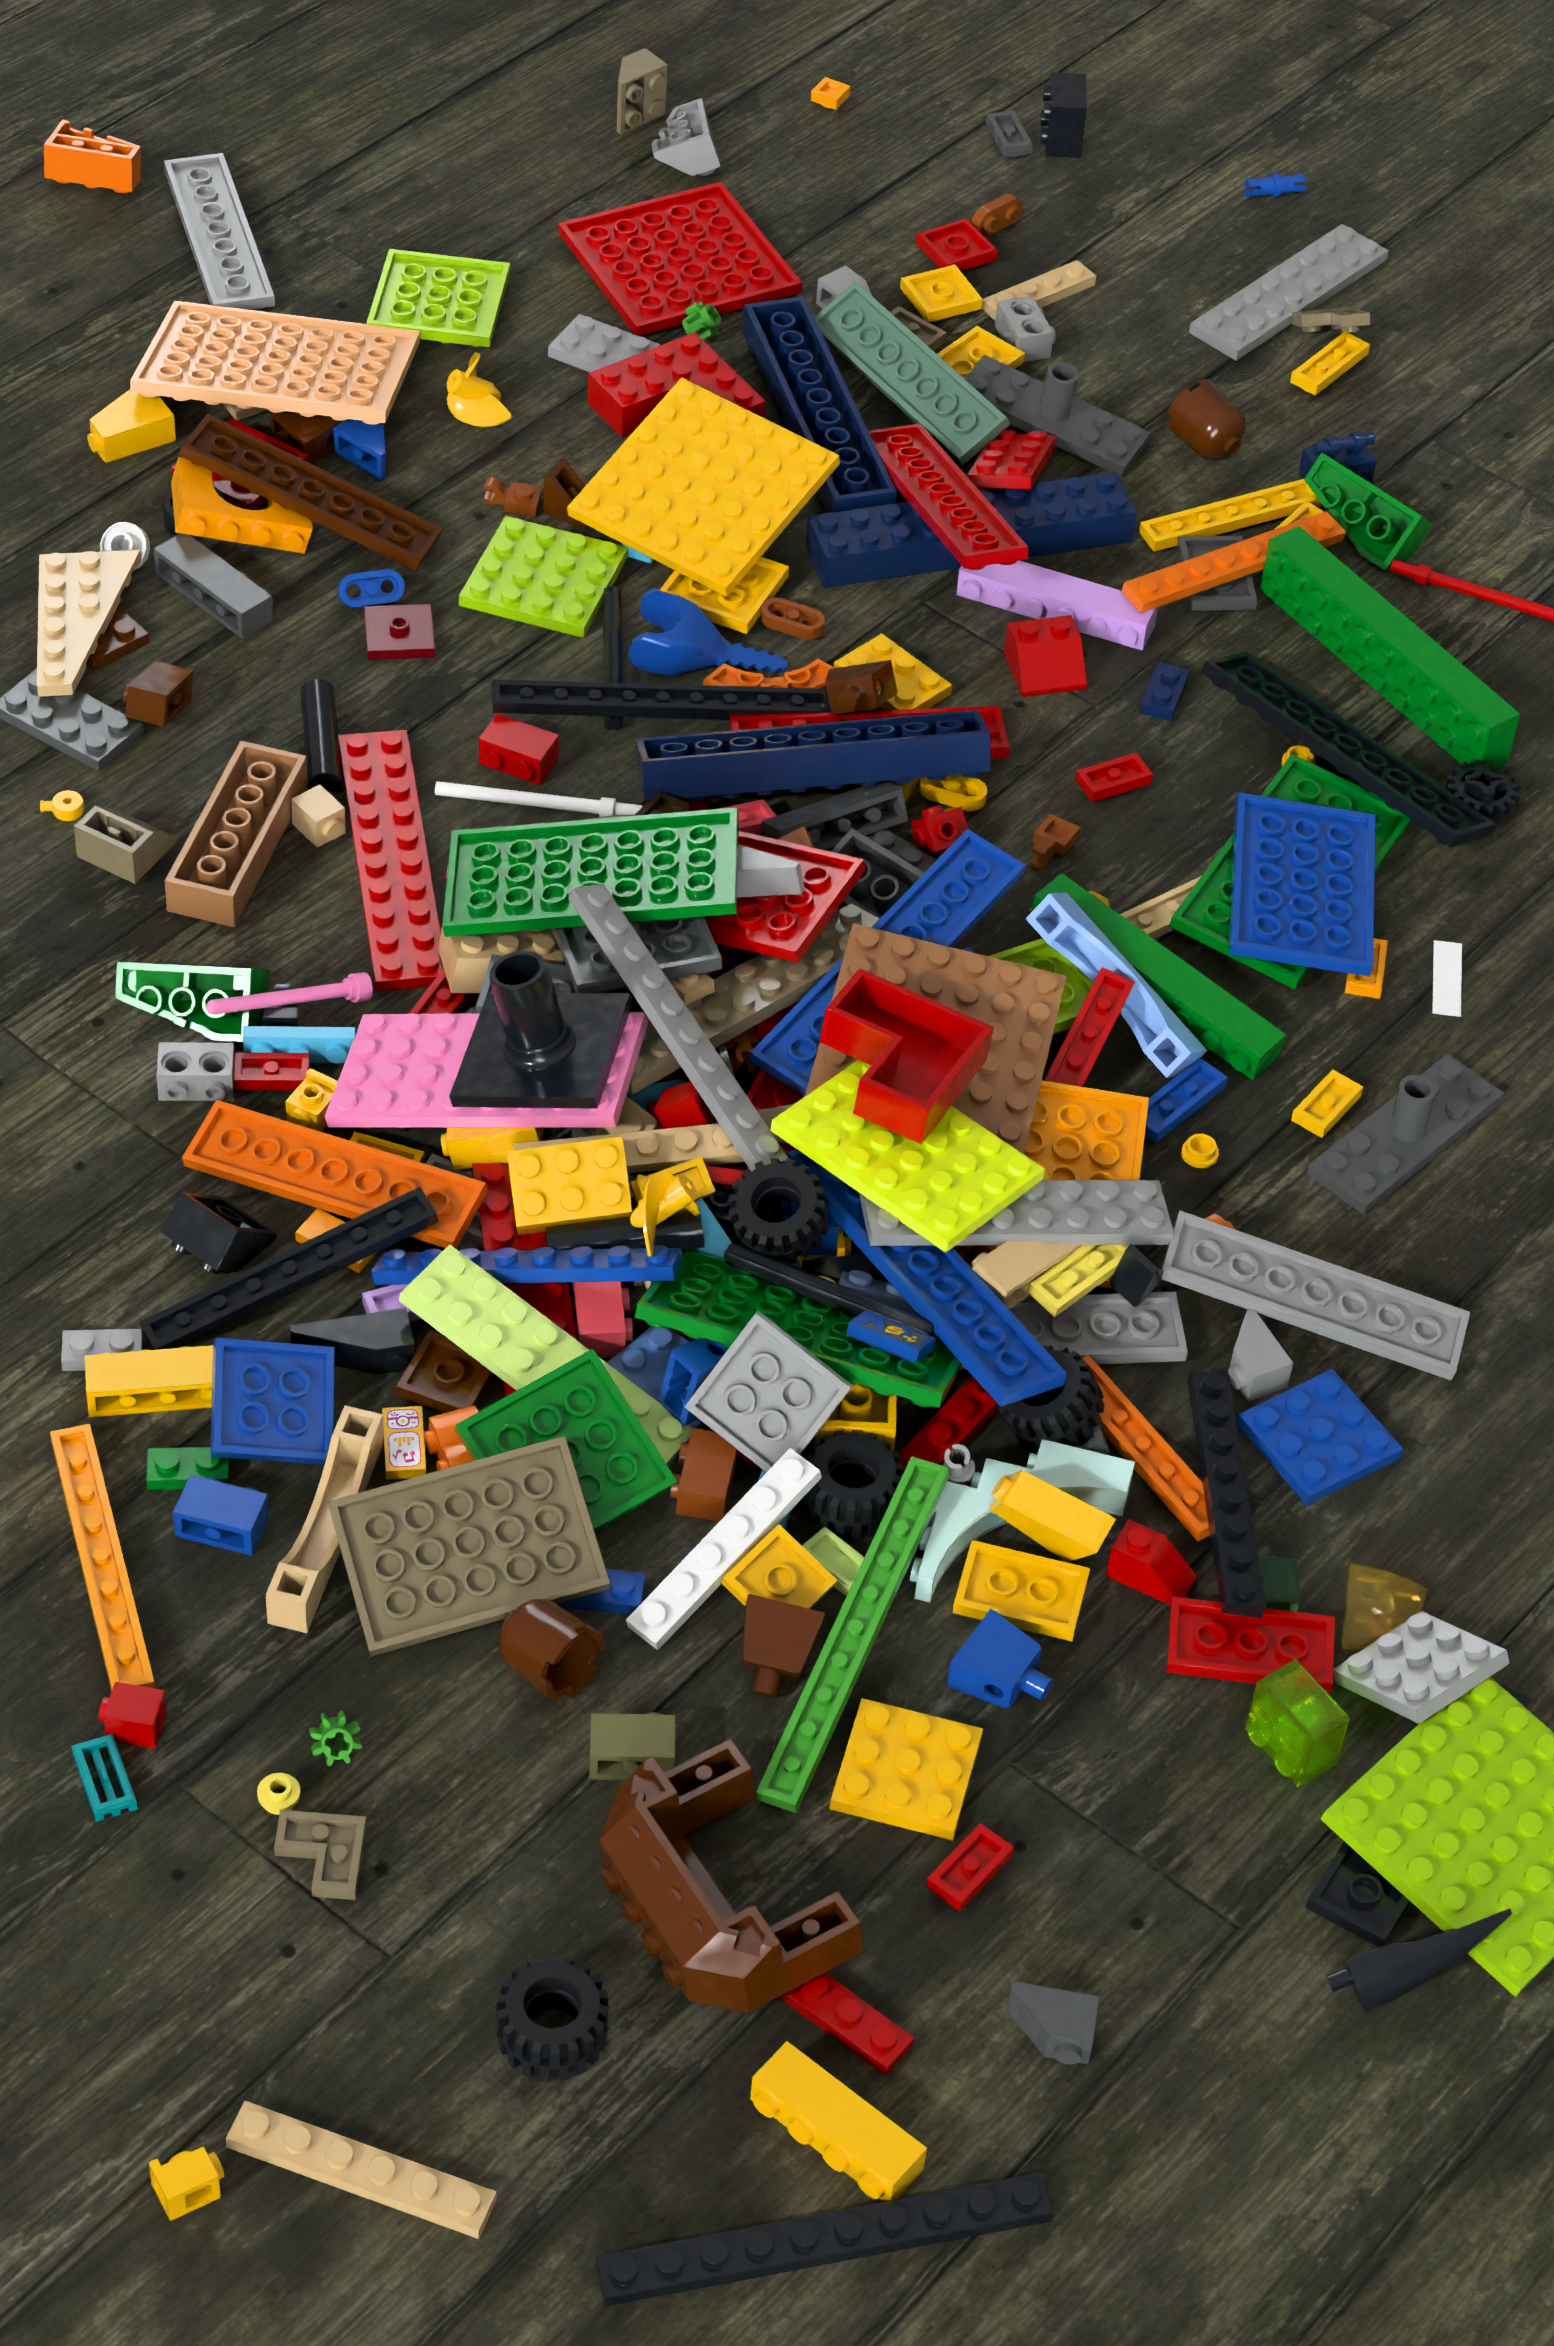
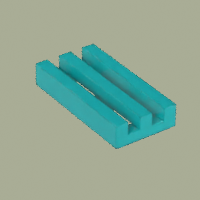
M113 1734L71 1746L72 1755L96 1822L104 1820L105 1814L111 1813L112 1817L121 1815L120 1810L128 1808L129 1812L138 1810L137 1801ZM99 1748H107L123 1797L116 1799ZM90 1752L107 1802L100 1803L83 1753Z

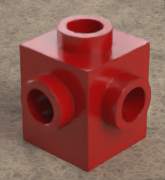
M941 805L933 806L921 811L923 817L911 821L914 844L926 853L934 852L935 858L940 857L968 829L962 806L942 810Z

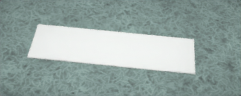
M1434 940L1432 1014L1461 1017L1462 943Z

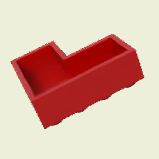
M695 332L588 373V404L622 438L631 435L680 378H684L765 418V400Z
M859 968L826 1007L820 1043L871 1065L859 1081L853 1114L922 1144L986 1062L994 1027Z

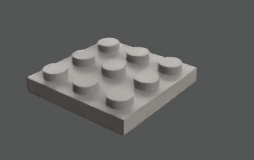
M758 1311L685 1405V1408L767 1472L789 1448L799 1455L802 1454L852 1389L853 1385Z
M1421 1611L1411 1616L1394 1630L1380 1636L1377 1641L1360 1652L1351 1655L1346 1661L1333 1669V1676L1336 1684L1420 1724L1510 1663L1506 1649Z

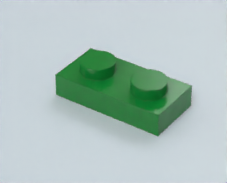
M211 1447L148 1448L147 1490L184 1489L190 1474L203 1478H215L220 1482L229 1484V1458L210 1457Z

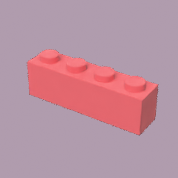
M621 1281L571 1282L578 1342L589 1350L594 1349L600 1358H613L625 1348L626 1341L633 1340L632 1318H624V1311L630 1310L629 1288H621Z

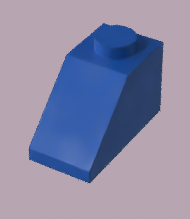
M348 419L333 428L334 453L383 481L386 478L384 424L371 425L364 423L362 420Z

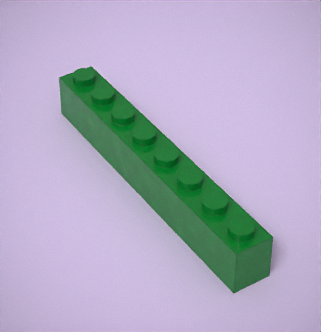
M1063 873L1059 874L1035 895L1031 912L1049 893L1067 892L1205 1048L1213 1051L1231 1064L1235 1070L1254 1080L1279 1057L1286 1037L1284 1032Z

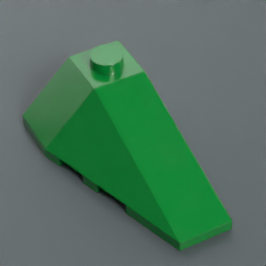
M1324 453L1320 454L1304 478L1323 506L1346 531V535L1354 544L1359 554L1386 572L1390 571L1393 559L1404 561L1414 554L1433 527V524L1422 515Z
M117 962L115 998L151 1014H156L173 1021L174 1024L201 1033L209 1039L243 1042V1026H258L264 1015V1008L213 1015L208 1013L206 1005L210 1000L267 993L269 970Z

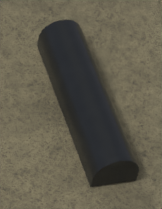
M313 679L306 682L300 690L305 756H307L308 790L320 784L327 792L343 791L334 687L326 680Z
M687 1209L679 1210L658 1224L655 1231L654 1246L664 1245L667 1248H681V1250L704 1248L701 1213L694 1216ZM630 1217L546 1228L548 1247L554 1250H572L580 1246H587L591 1249H610L615 1246H627L630 1249L646 1248L643 1228L632 1226Z

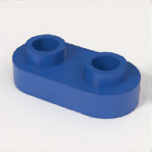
M391 569L347 575L340 581L337 594L339 600L350 608L390 604L401 598L405 590V583L402 576ZM383 581L391 583L392 591L390 593L382 591L381 583ZM351 585L359 588L360 594L356 598L351 597L348 593V588Z

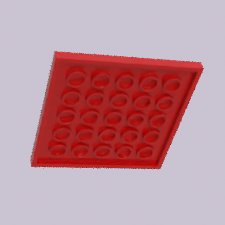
M722 182L558 223V234L634 335L637 336L682 325L683 319L688 317L684 310L694 303L704 302L705 305L711 304L720 315L742 309L744 304L773 301L802 293L801 280Z

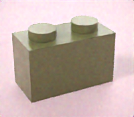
M615 1711L591 1713L589 1779L627 1780L646 1759L652 1756L663 1772L675 1767V1715H663L658 1712L646 1714H621Z

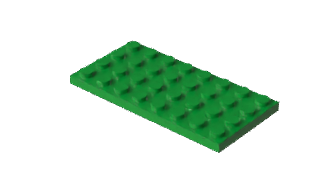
M1294 754L1290 755L1261 795L1375 814L1374 875L1411 823L1410 818L1400 811L1386 806L1385 801L1374 793L1367 792L1360 786ZM1233 833L1171 918L1169 927L1295 990L1310 967L1229 954L1234 849Z
M737 807L452 830L442 924L444 936H468L586 926L568 898L573 888L597 884L605 885L629 922L737 914L739 834Z
M695 1249L681 1250L683 1262L675 1281H654L637 1303L635 1318L645 1320L650 1326L656 1328L669 1327L682 1331L686 1336L693 1339L706 1338L719 1342L723 1347L729 1349L751 1318L759 1311L850 1384L857 1383L873 1388L876 1393L885 1396L897 1395L904 1397L921 1407L934 1406L940 1408L963 1365L935 1333L933 1337L936 1340L933 1351L917 1363L910 1362L854 1339L846 1333L849 1322L856 1316L728 1265L725 1262V1258Z

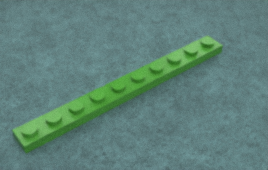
M911 1456L756 1791L758 1801L797 1813L950 1477L949 1467Z

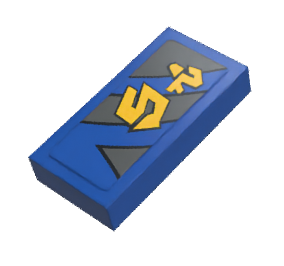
M865 1310L849 1322L846 1333L854 1339L913 1363H917L932 1352L936 1340L932 1336L868 1310Z

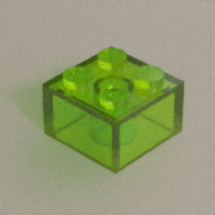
M1294 1659L1257 1681L1245 1729L1252 1742L1256 1746L1262 1747L1274 1760L1278 1771L1282 1775L1289 1777L1299 1788L1337 1765L1350 1717L1306 1669Z

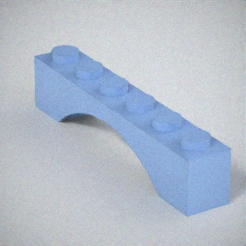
M1067 892L1049 893L1028 915L1026 920L1048 945L1071 961L1093 982L1101 967L1135 982L1121 1011V1015L1131 1027L1142 1051L1166 1078L1176 1077L1207 1052V1049Z

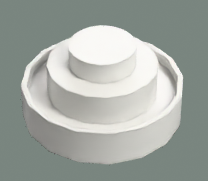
M118 522L110 526L103 534L100 542V552L140 550L141 562L138 567H134V571L146 562L150 552V541L146 532L139 526L129 522Z

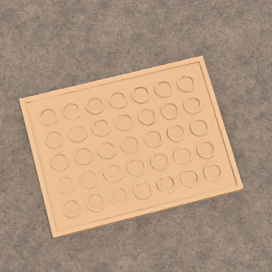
M174 301L130 380L131 392L141 393L145 397L167 396L177 401L200 400L209 405L232 404L241 409L265 408L274 413L284 411L297 412L306 417L316 415L330 416L338 421L354 419L362 420L364 423L371 425L386 423L419 346L420 331Z

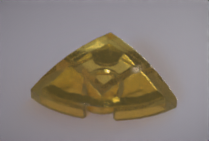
M1350 1564L1347 1574L1346 1608L1343 1615L1342 1648L1364 1649L1377 1641L1380 1636L1389 1633L1406 1622L1411 1616L1420 1613L1426 1599L1427 1589L1394 1573Z

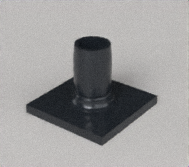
M525 950L504 955L490 969L489 978L492 993H487L449 1095L452 1106L598 1109L633 1005L630 994L556 993L552 977L541 955Z

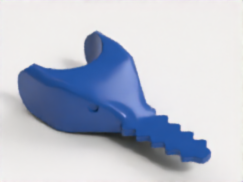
M650 589L645 592L640 612L643 618L656 626H660L664 632H646L633 639L629 650V659L635 667L667 676H676L714 665L721 666L723 663L734 668L743 666L747 670L754 667L760 672L768 669L773 674L787 670L788 661L782 659L779 654L770 656L766 650L757 652L754 647L744 648L741 643L730 644L728 640L721 636L706 614L688 599L658 589Z

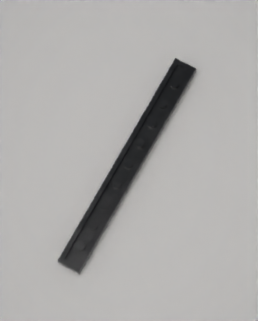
M492 679L491 682L493 713L730 719V716L831 712L827 689Z
M1042 2172L598 2255L596 2256V2268L606 2307L1052 2222L1054 2213Z

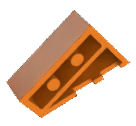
M62 119L44 143V176L47 179H53L62 184H84L87 188L102 187L113 189L117 193L133 192L141 180V146L110 135L106 137L107 140L94 136V130L84 128L82 132L70 128V122Z

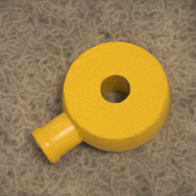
M62 791L57 793L52 801H40L41 812L53 811L54 816L62 821H74L84 813V800L75 791Z

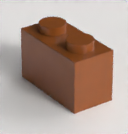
M692 1428L689 1443H681L678 1466H682L683 1469L681 1474L674 1473L677 1484L671 1487L670 1497L677 1498L676 1515L720 1522L725 1516L738 1461V1449L715 1431Z

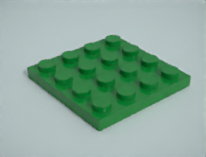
M594 1349L585 1352L455 1425L454 1430L474 1461L565 1436L594 1532L663 1494L677 1484L676 1478Z

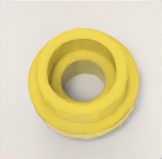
M270 1774L258 1785V1801L269 1813L279 1815L280 1810H292L300 1799V1785L289 1774ZM278 1789L285 1790V1791L282 1792V1793H274V1792H272V1791L278 1790Z

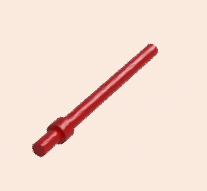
M1393 559L1391 564V572L1413 578L1415 583L1425 586L1427 583L1554 622V608L1432 571V567L1421 563L1416 566Z

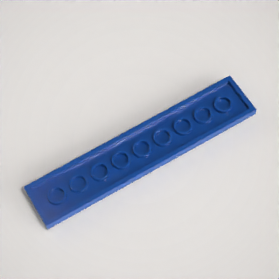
M967 829L871 928L954 948L1024 875L1026 865ZM843 957L750 1052V1062L803 1097L806 1094L818 1051L825 1010L831 1003Z
M794 1149L786 1152L789 1159L795 1160L797 1168L803 1163L809 1167L811 1174L815 1173L818 1176L824 1189L830 1216L921 1318L933 1323V1332L1000 1407L1065 1385L1066 1371L953 1248L945 1253L937 1246H870L859 1192L799 1150Z

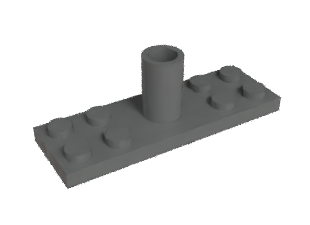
M983 355L965 378L968 383L1008 418L1010 425L1027 433L1045 431L1047 435H1056L1057 447L1110 472L1116 471L1117 475L1121 477L1143 450L1150 438L1151 432L1074 397L1079 373L1074 366L1065 362L1051 364L1047 369L1045 382H1042L996 359Z
M1446 1054L1423 1074L1410 1075L1400 1081L1397 1094L1311 1162L1308 1166L1307 1175L1358 1212L1365 1215L1499 1106L1503 1101L1504 1092L1449 1054Z

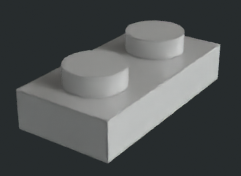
M142 1329L63 1330L62 1371H85V1355L143 1350Z

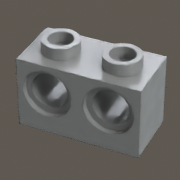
M1028 296L997 301L995 328L1002 340L1025 352L1024 362L1051 358L1052 345L1056 342V333L1053 326H1050L1045 319L1043 309L1038 307L1033 297Z
M159 1042L156 1074L158 1100L234 1101V1043Z

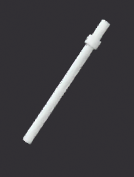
M436 781L435 795L594 813L599 814V817L636 814L643 807V805L616 802L615 798L601 797V800L440 781Z

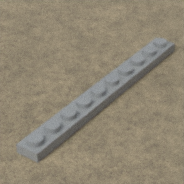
M597 884L573 888L568 899L751 1172L756 1169L755 1164L760 1161L764 1165L771 1164V1158H779L780 1163H785L789 1157L605 885Z

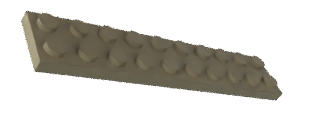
M853 904L844 906L839 910L840 913L833 914L798 963L759 954L713 979L715 992L686 1005V1007L713 1047L716 1048L801 1000L844 956L853 923L872 927L880 918ZM648 1017V1026L627 1091L632 1095L681 1068Z

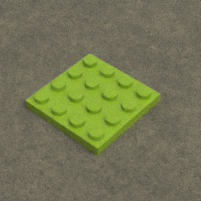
M389 249L366 324L418 330L422 340L490 348L510 275V263Z
M505 516L459 594V606L584 638L603 604L604 588L608 585L612 587L628 558V547Z

